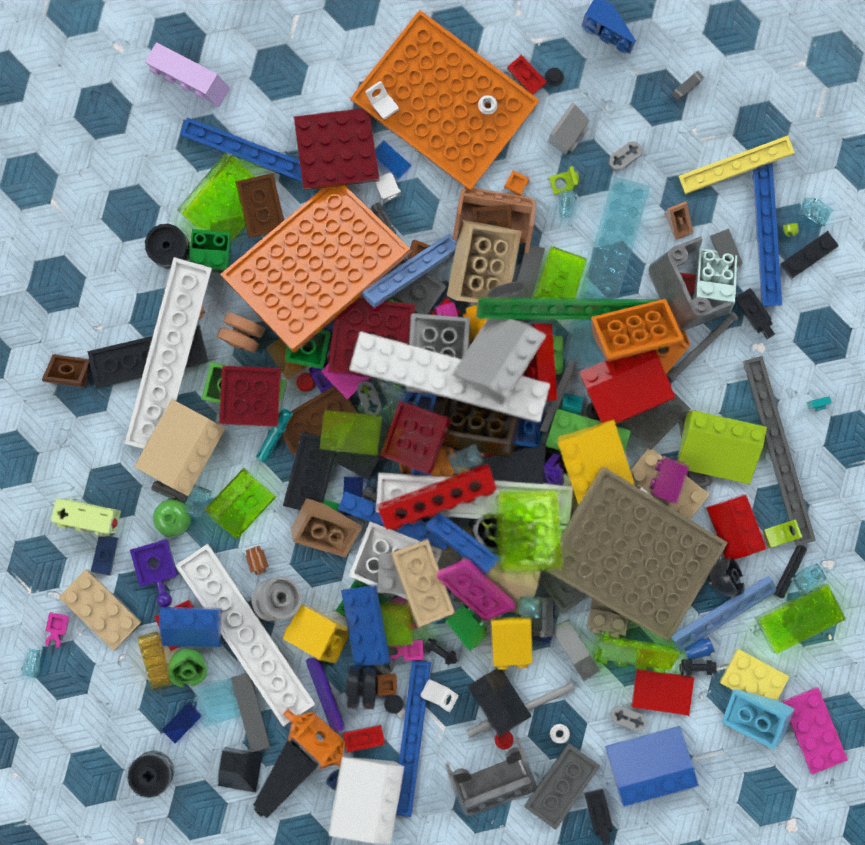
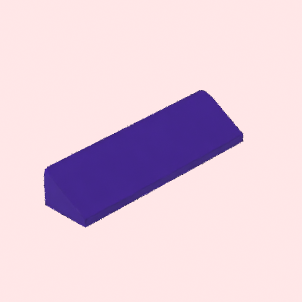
M315 657L308 658L305 661L329 727L335 732L343 731L345 724L321 660Z

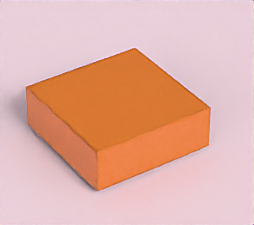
M513 170L504 188L521 196L530 178Z

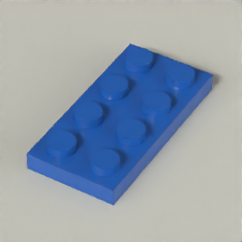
M376 585L341 590L355 666L389 663L390 658Z

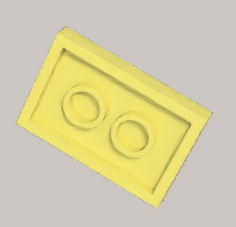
M737 648L719 683L732 690L738 689L778 700L789 676Z

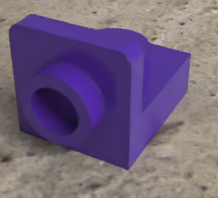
M326 361L324 362L323 369L327 366ZM310 367L308 370L321 393L334 386L321 373L323 369Z
M552 454L545 464L544 479L546 483L561 486L564 484L563 465L560 462V455Z

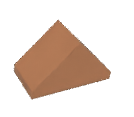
M686 201L666 210L664 215L676 240L693 233Z

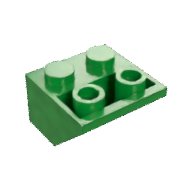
M192 229L189 262L211 267V272L222 273L231 265V233Z

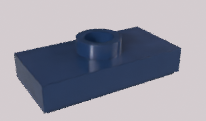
M98 536L91 572L111 576L119 538Z

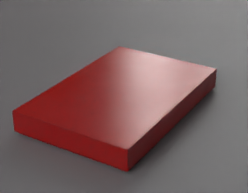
M636 668L631 707L689 716L694 677Z

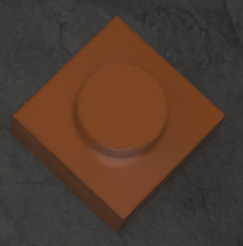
M412 240L410 246L411 253L407 258H413L431 245Z
M395 673L376 675V693L378 696L397 694V676Z

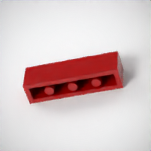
M552 323L527 324L546 336L525 369V376L550 384L545 402L556 401L557 390Z

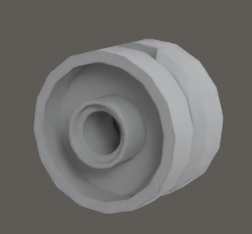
M279 576L262 581L255 587L252 593V606L260 618L265 621L274 622L290 618L298 612L302 595L299 587L293 580L288 577Z

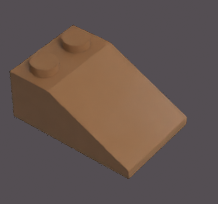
M306 499L291 527V534L295 543L346 557L362 526L323 503Z

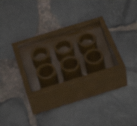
M445 397L440 415L451 420L442 446L512 457L517 440L520 417Z

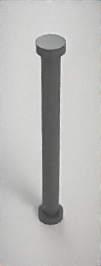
M731 311L728 314L729 316L671 372L666 374L671 382H674L676 377L734 321L737 322L739 320L734 312Z

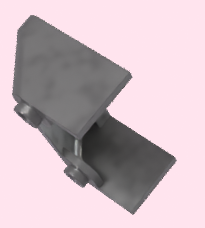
M701 236L672 247L653 261L648 270L659 299L667 300L681 332L729 314L732 306L731 301L712 308L709 300L704 297L692 300L677 266L686 262L688 254L700 249L703 240Z
M518 736L515 737L518 747L508 750L505 755L506 761L470 774L469 770L459 768L452 772L449 763L445 764L453 791L465 815L472 816L536 790L537 785Z

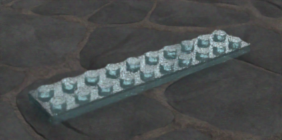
M613 176L578 299L619 298L650 186ZM572 320L561 358L567 361L573 360L577 364L588 367L599 364L603 353L598 348L593 336L591 320Z

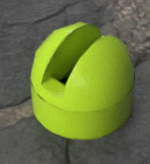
M798 223L783 225L785 235L791 237V234L796 236L799 231Z

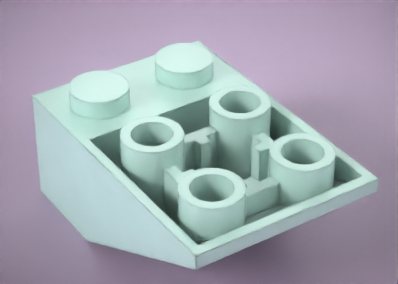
M700 248L693 299L704 297L709 300L712 308L731 301L730 313L735 303L737 255H735L734 267L728 270L734 261L732 254L726 253L720 258L718 251Z

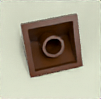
M53 354L42 377V381L49 384L87 389L90 361L85 358Z

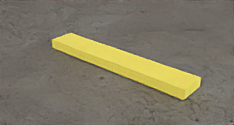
M785 136L680 175L679 180L686 195L792 156L795 152L789 136Z

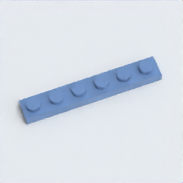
M450 234L444 236L379 279L375 284L364 290L362 296L375 308L453 256L457 240H452L453 236Z
M767 576L759 580L753 586L745 589L742 595L727 600L721 606L711 610L705 616L676 632L671 638L678 651H683L774 594L777 589L771 577Z

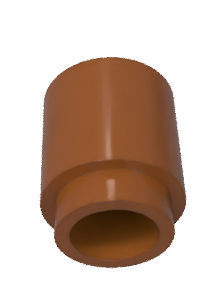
M260 546L245 550L250 573L255 572V576L265 573V568H268L269 565L264 550H261Z

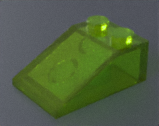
M551 246L533 298L575 299L587 258Z
M324 410L320 449L378 456L382 416Z
M409 603L380 604L387 645L414 644V618Z

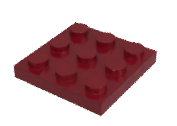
M222 366L219 424L278 427L281 368Z
M399 400L380 456L432 475L451 419Z

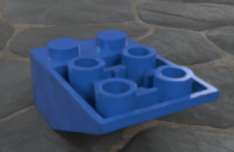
M606 0L592 1L581 25L584 31L591 35L599 36L600 40L606 44L611 43L615 45L618 51L630 54L636 40L614 5Z

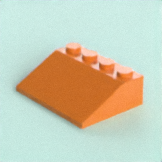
M666 299L591 317L593 336L598 348L608 361L684 342V338Z

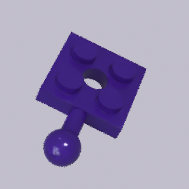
M168 539L130 549L139 586L142 587L156 582L159 593L157 604L160 607L170 606L172 597L166 592L163 580L176 577L178 573ZM152 557L159 560L157 568H151L149 565V560Z

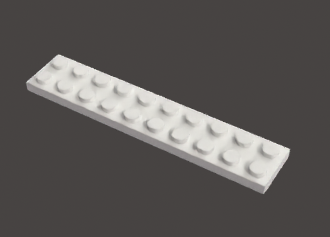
M175 257L173 259L125 444L144 449L170 400L177 401L210 279L211 267Z
M360 332L350 371L538 423L541 420L550 385L521 376L502 406L452 375L461 359Z
M379 473L376 512L379 513V503L450 477ZM495 481L497 490L494 491V494L487 497L479 496L471 503L465 504L463 502L457 504V507L452 510L444 509L439 511L445 517L479 519L487 513L501 515L506 520L568 524L571 514L573 487L572 485L561 486L551 483L532 484ZM472 482L469 487L477 489L480 483ZM455 488L452 490L451 494L457 496L461 494L462 491L458 488ZM436 495L433 497V501L435 502H441L443 500V497L441 495ZM417 502L414 505L417 509H422L425 506L423 502ZM398 509L396 514H406L407 511L405 509Z
M206 544L175 565L203 608H222V636L281 724L284 726L290 722L283 715L288 708L297 716L316 704L262 622L255 615L251 606L210 545Z

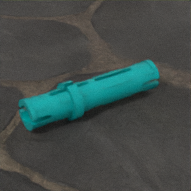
M282 408L279 414L278 427H271L269 434L256 454V458L259 461L267 462L280 436L285 433L286 426L293 416V413L288 409Z

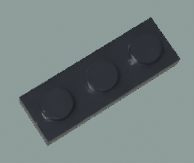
M827 231L780 265L789 278L792 279L839 245L829 231Z

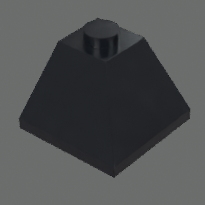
M225 747L222 750L218 786L256 792L263 753H251V751Z

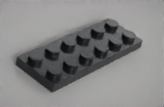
M200 325L196 327L186 368L209 363ZM153 336L87 351L95 388L99 389L142 379Z

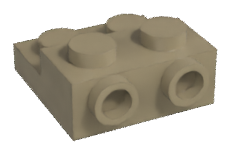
M592 598L586 627L590 628V632L601 634L602 631H607L609 636L620 638L621 635H626L629 619Z

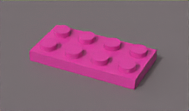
M468 559L437 571L436 578L484 621L515 610L516 603Z
M818 687L781 701L794 708L790 724L810 774L813 775L848 761Z

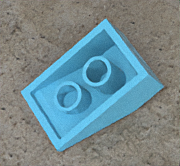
M734 689L722 723L775 750L784 739L794 708L778 700Z

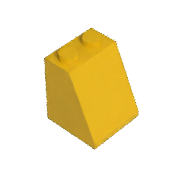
M301 604L298 612L293 615L291 623L286 627L283 639L319 660L336 663L349 638L348 626L309 606Z
M529 616L491 618L493 666H497L499 670L509 669L511 665H516L517 668H528V664H532L531 618Z

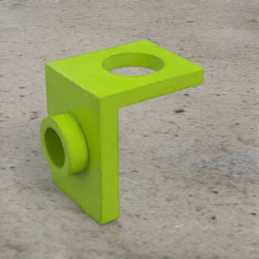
M573 166L569 167L567 172L549 176L553 194L556 195L576 189L579 183V176L577 171L574 172ZM558 178L566 181V186L562 189L555 186V181Z
M796 519L763 530L769 548L802 538ZM790 526H793L795 529V535H792Z

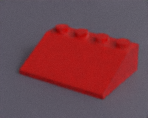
M655 349L610 361L605 360L579 372L582 383L601 423L614 420L615 424H618L676 398Z

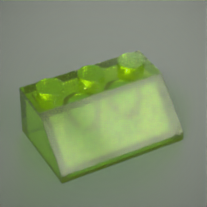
M243 467L204 510L217 524L238 539L276 496Z

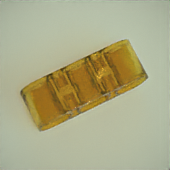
M158 631L138 636L139 648L152 690L172 685L169 679L167 659Z

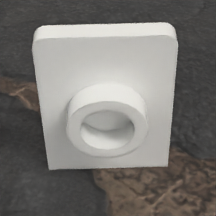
M381 81L365 91L370 103L383 119L388 118L399 110V107L388 95ZM376 89H381L378 96L372 97V93Z
M392 173L380 176L379 181L375 182L384 203L401 196V191L398 189Z
M430 679L420 695L422 698L438 704L448 712L452 710L458 698V694L450 688ZM451 696L450 703L446 705L448 697Z

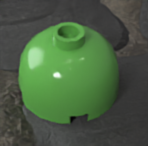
M174 499L161 502L153 513L155 528L166 537L183 535L189 529L192 520L190 508L185 503Z
M183 649L176 652L168 664L170 681L179 687H184V684L195 686L201 683L207 676L205 658L194 649Z

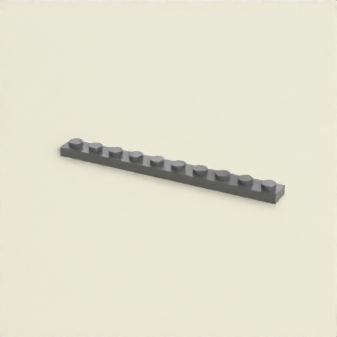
M763 356L745 360L743 365L760 424L767 427L765 441L788 521L796 519L802 538L794 540L795 545L799 546L816 541ZM790 526L792 535H795V529L793 526Z

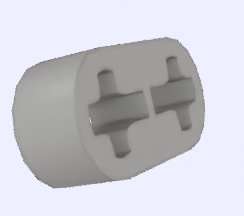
M631 141L613 153L608 161L609 167L614 171H620L640 156L642 151L640 144ZM629 147H631L632 149H637L635 152L636 155H634L633 153H631L628 156L626 155V153H628V151L630 150ZM623 156L624 159L620 163L621 166L613 164L614 158L618 160Z
M615 706L611 710L612 720L619 725L635 731H642L647 725L645 716L639 712L623 706ZM620 710H622V713L625 716H627V719L620 717V719L617 720L615 712H619ZM640 717L643 723L635 727V723L630 721V718L637 719Z

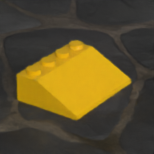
M614 420L558 437L559 448L578 505L602 466L635 486Z

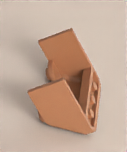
M466 187L462 188L452 240L456 241L461 220L473 222V207L511 205L512 229L522 231L520 243H526L525 253H528L534 227L536 201L525 196L472 188L471 191Z

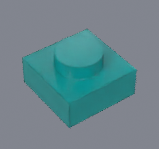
M565 393L561 410L580 415L583 397Z
M828 396L808 401V409L815 408V412L827 409L826 405L831 404V399Z

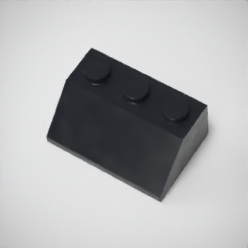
M495 669L468 685L470 692L499 737L532 717L503 670Z

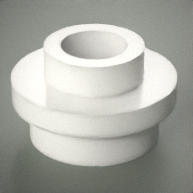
M490 95L483 96L478 103L479 110L485 115L493 114L497 109L496 99ZM490 103L491 108H485L484 104Z
M556 724L551 728L550 737L555 743L562 744L569 739L570 733L565 725ZM558 730L563 731L561 737L556 736Z

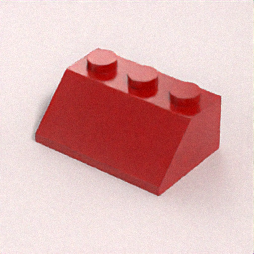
M741 494L706 507L716 536L727 542L723 550L725 559L731 558L735 560L767 549L746 494Z

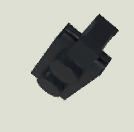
M751 288L735 297V302L758 334L762 332L767 340L775 335L770 327L773 325L772 318Z
M600 788L585 792L584 796L593 831L596 836H601L603 845L610 844L611 841L608 833L613 832V826L604 790Z

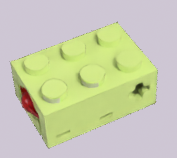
M56 499L51 522L57 523L56 526L68 529L74 526L76 527L75 530L87 533L93 530L95 535L106 537L110 536L111 533H116L121 511L69 499Z

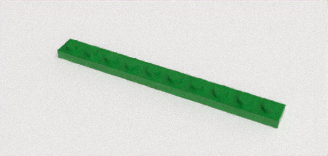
M478 298L476 317L477 319L591 320V317L658 301L659 299Z

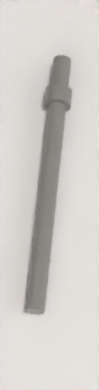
M571 682L526 703L525 706L529 711L575 690ZM486 719L480 722V725L467 730V734L470 738L483 731L486 733L491 730L492 725Z

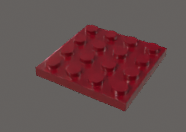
M360 108L293 116L304 191L379 181L372 125L368 112Z
M357 298L335 317L328 373L375 378L350 371L360 332L409 345L411 314H414L415 304L384 301L374 308L365 298Z

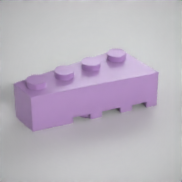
M157 42L145 60V63L150 67L149 70L155 75L159 76L161 74L165 76L164 78L170 83H177L182 89L188 92L191 91L199 98L210 102L218 108L230 90L218 74Z

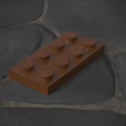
M333 386L291 411L293 416L289 420L282 437L291 453L295 454L301 431L326 436L357 418L358 413L350 399L347 400Z

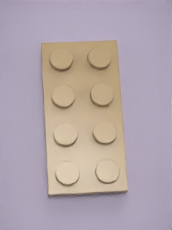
M648 447L630 471L635 485L639 488L642 487L652 495V489H649L652 478H656L658 471L655 470L658 459L661 460L662 456L651 447ZM686 476L677 504L655 495L652 496L688 519H691L710 494Z
M428 539L390 553L417 627L455 613L445 585L436 578L439 569Z
M85 569L59 596L113 651L142 623L88 569Z

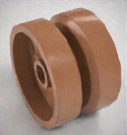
M227 312L223 321L233 330L224 327L220 328L216 337L235 348L256 354L259 344L249 337L262 338L266 328Z

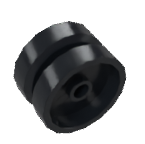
M169 223L159 224L148 232L145 239V251L148 257L159 267L171 269L174 257L188 260L190 242L183 231L177 226Z
M349 665L348 678H346L347 709H357L360 697H363L364 709H375L377 667L367 666L364 669V678H361V668Z
M152 750L143 753L132 762L128 769L127 779L130 788L140 797L151 798L160 795L169 787L173 780L175 772L173 763L166 754L160 751Z

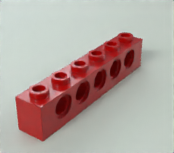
M486 464L379 503L378 510L386 530H397L405 523L413 524L420 521V518L424 516L432 517L441 510L456 508L457 504L463 502L465 504L471 503L479 496H490L494 494L497 487L489 465ZM472 482L480 483L477 489L469 487ZM455 488L462 491L457 496L452 495L451 492ZM436 495H441L443 497V500L441 502H435L433 501V497ZM417 502H423L425 504V506L422 509H417L414 507V505ZM398 509H405L407 511L402 516L396 514Z

